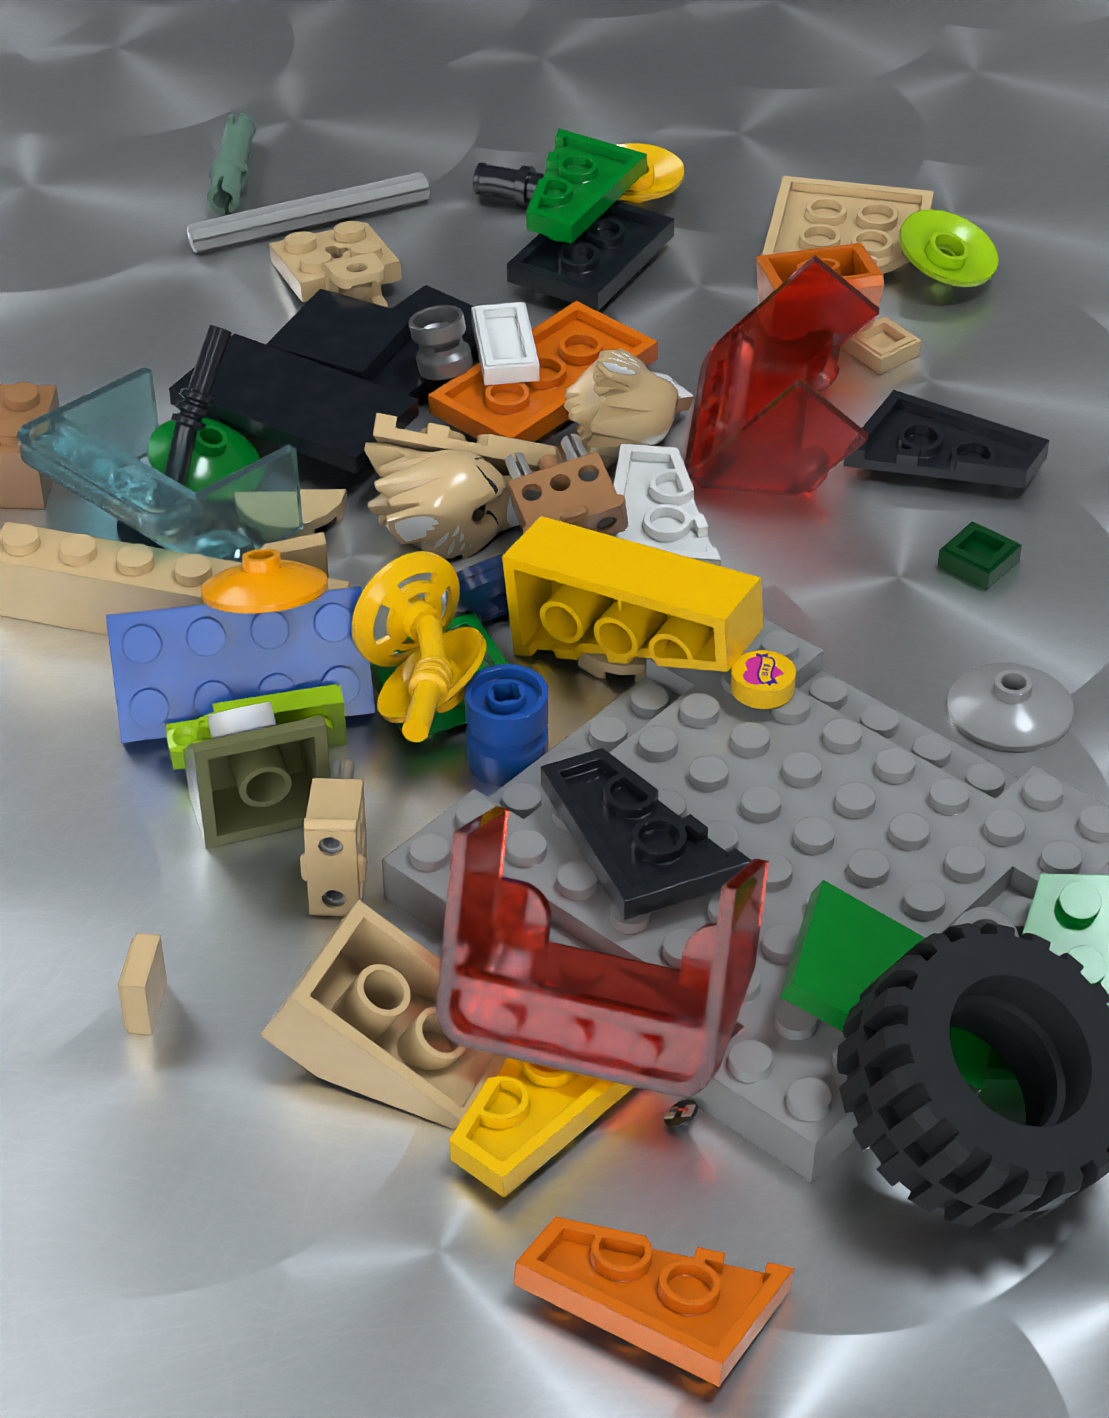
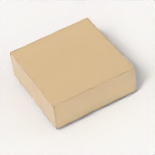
M886 316L845 334L844 351L879 375L920 356L921 340Z
M136 933L135 938L131 940L118 982L124 1027L127 1028V1032L152 1035L167 986L161 935Z

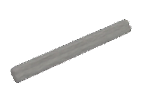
M422 172L376 181L190 223L187 227L188 240L193 251L201 253L425 202L430 198V186L428 179Z

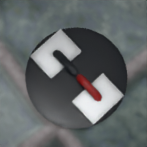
M686 1099L677 1102L672 1107H668L663 1117L666 1125L669 1128L687 1126L697 1114L698 1106L696 1102Z

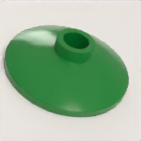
M207 418L202 419L206 427L204 431H198L185 491L190 497L200 500L228 501L232 500L231 490L253 489L261 472V460L253 444L240 432L226 424ZM172 420L161 424L155 429L150 437L147 448L150 466L162 481L175 427V422Z

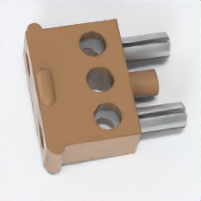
M571 434L572 445L568 436L561 440V447L568 461L559 464L554 454L545 455L538 461L540 470L533 473L523 453H515L518 467L512 454L506 458L505 463L512 480L508 481L512 507L523 534L540 516L608 535L623 532L628 527L624 495H617L599 452L587 454L579 435Z

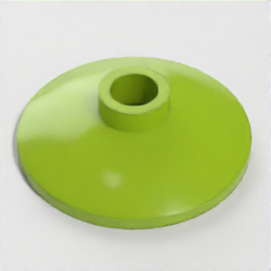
M920 210L910 214L900 227L899 243L906 257L920 271L937 281L958 287H974L989 281L998 267V253L991 239L978 226L959 215L942 210Z

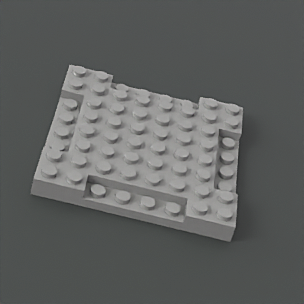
M763 617V630L743 654L756 650H768L780 653L793 662L796 668L795 693L789 702L772 709L751 708L742 704L733 696L731 692V668L728 672L661 667L657 666L652 658H646V676L499 790L487 797L478 790L473 789L382 859L384 898L535 999L539 997L548 982L654 1050V1071L649 1075L683 1098L695 1101L698 1108L812 1183L856 1140L852 1129L858 1126L853 1112L845 1113L839 1087L847 1081V1075L838 1073V1045L847 1038L843 1036V1032L779 997L811 892L822 880H825L925 938L932 933L942 934L957 918L969 909L989 907L1005 914L1015 925L1020 937L1023 933L1041 873L1109 875V806L1035 765H1032L1020 777L1004 770L823 670V649ZM604 748L657 788L658 800L682 818L691 814L708 827L709 839L727 852L736 848L753 861L751 881L624 921L541 787V766Z

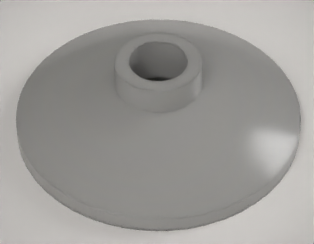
M991 663L972 668L961 674L952 683L947 697L948 716L961 734L981 746L1003 752H1031L1053 745L1068 732L1074 714L1072 698L1059 681L1041 670L1015 663Z

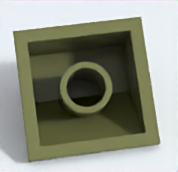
M323 715L192 743L183 749L188 794L206 849L304 827L312 779L330 778L327 725Z

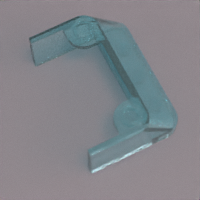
M145 366L24 424L17 432L20 457L25 464L163 549L189 554H201L207 557L242 563V555L244 553L260 549L264 544L282 541L303 530L296 448L290 445L274 451L197 492H193L140 461V459L147 456L150 437L155 429L159 427L152 370Z

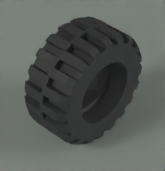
M971 923L954 925L947 928L942 934L932 933L917 943L860 994V1001L849 1010L843 1024V1036L847 1039L838 1045L837 1056L838 1073L847 1075V1081L839 1087L845 1113L853 1112L858 1126L852 1129L862 1151L870 1148L881 1162V1165L876 1170L891 1186L900 1182L911 1192L907 1199L929 1213L940 1207L944 1209V1219L949 1222L971 1228L980 1221L981 1226L990 1230L1010 1229L1019 1222L1029 1224L1053 1211L1109 1173V1007L1107 1005L1109 1003V994L1100 982L1093 986L1081 974L1085 966L1069 953H1063L1058 956L1049 950L1050 941L1029 932L1016 937L1015 928L1005 925L986 923L981 928ZM950 1027L959 1028L976 1035L993 1047L1006 1061L1018 1081L1024 1098L1025 1125L1013 1122L994 1112L970 1089L962 1077L953 1056L950 1043Z

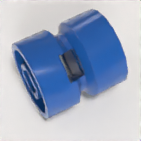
M498 664L484 668L474 674L465 686L464 697L465 720L468 723L466 727L467 765L472 774L481 781L502 787L548 752V685L543 677L532 669L516 664Z

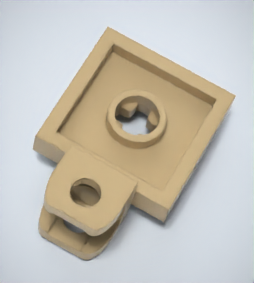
M345 221L337 224L332 230L314 234L306 231L295 232L287 235L285 240L269 243L272 264L301 302L309 301L320 289L388 307L387 301L382 296L381 285L402 280L400 260L367 222Z

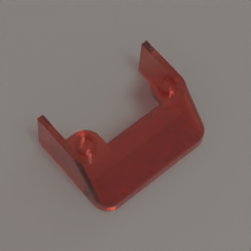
M816 255L809 259L713 345L703 360L684 462L689 478L702 488L796 496L805 491L811 493L823 483L829 471L868 440V433L819 393L828 389L839 374L840 367L837 364L840 357V347L877 317L880 308Z
M495 806L454 831L436 1003L437 1020L445 1035L454 1043L465 1048L667 1095L687 1097L704 1089L720 1069L755 970L769 861L754 858L721 887L717 922L700 927L688 938L683 948L679 970L550 942L552 914L545 895L531 883L502 876L509 808Z

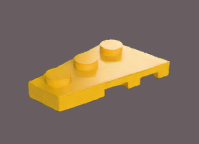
M547 982L537 998V1011L527 1027L520 1026L509 1043V1056L496 1077L487 1078L450 1137L449 1150L451 1161L505 1198L654 1071V1050Z

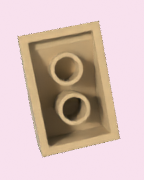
M358 900L325 940L260 1036L320 1079L455 1130L487 1078L496 1077L509 1056V1043L520 1026L527 1027L528 1023L369 906Z

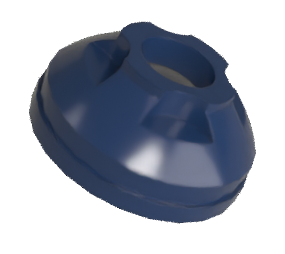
M505 553L456 572L460 585V596L456 612L460 614L474 612L481 623L509 614L502 556ZM447 590L442 595L445 605H447L448 598Z

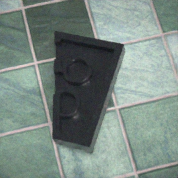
M893 390L845 447L843 466L1025 488L1047 459L1049 440Z
M604 748L541 766V787L624 921L751 881L753 862L736 848L727 852L709 839L708 827L691 814L682 818L658 800L657 788Z

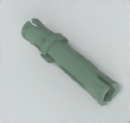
M238 113L237 123H235L234 114H231L226 119L219 154L212 162L209 170L211 186L207 194V203L211 209L220 214H225L228 202L230 213L238 208L240 193L246 188L249 180L247 162L252 140L256 132V124L249 115L244 113Z

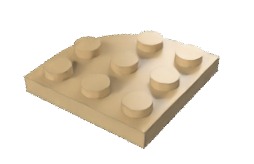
M783 176L762 255L861 243L883 274L910 262L899 243V230L902 223L914 212L932 209L934 191Z

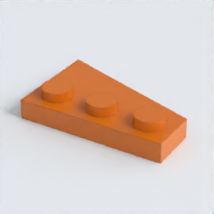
M555 1216L515 1262L513 1284L719 1387L791 1290L795 1268L767 1262L765 1273L724 1264L725 1253L697 1247L694 1257L652 1249L651 1243L644 1235Z

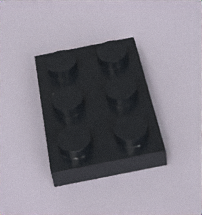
M616 201L572 244L554 241L548 238V236L538 234L507 263V282L529 288V290L535 293L547 294L571 303L578 301L599 311L674 237L675 218Z

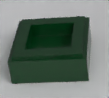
M972 521L939 550L937 566L988 590L1020 561L1022 545Z

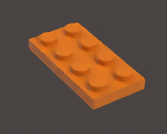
M575 301L531 329L539 361L540 381L484 385L479 362L466 373L455 377L428 395L429 413L476 439L481 434H493L535 442L569 419V411L564 408L566 401L564 397L565 391L598 359L600 351L623 349L643 361L647 367L658 360V341Z

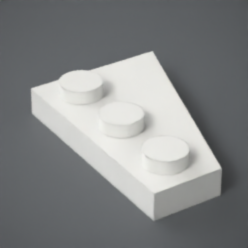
M621 444L613 486L617 495L621 494L625 497L628 527L625 531L611 536L721 566V557L717 547H712L708 537L709 527L703 513L699 514L694 501V488L679 449L675 447Z

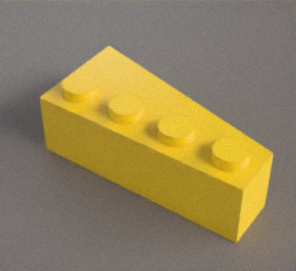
M540 516L502 556L514 655L532 656L538 649L553 650L556 658L577 660L583 653L604 654L608 662L629 664L634 657L652 658L656 665L661 667L728 672L764 628L761 577Z

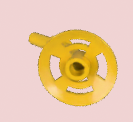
M417 551L402 555L380 569L368 582L358 598L351 622L352 639L356 649L365 659L375 665L382 667L399 666L418 648L420 649L421 658L415 665L409 684V693L412 699L402 727L404 737L412 742H421L427 738L437 705L446 699L453 678V667L446 659L443 633L446 632L453 620L460 596L459 579L453 566L440 555L427 551ZM432 573L430 581L416 580L401 588L398 586L402 581L414 575ZM447 590V594H448L447 605H446V609H445L444 615H443V617L441 618V615H442V601H441V597H442V595L445 593V591ZM426 593L424 599L418 594ZM382 604L389 608L386 619L388 635L375 640L374 623ZM396 650L406 651L403 653L393 654Z

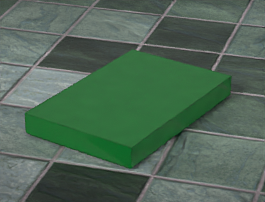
M822 880L811 892L779 997L843 1032V1024L849 1010L860 1001V994L917 943L925 939V937ZM950 1027V1043L955 1062L965 1082L976 1095L982 1089L991 1046L972 1033Z

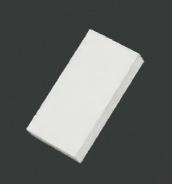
M517 302L471 307L472 326L484 385L540 381L539 361L526 304Z

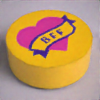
M768 650L747 652L741 655L731 668V692L739 702L751 708L772 709L789 702L795 693V665L789 658L780 653Z

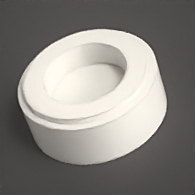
M271 702L240 707L207 716L212 739L276 725Z

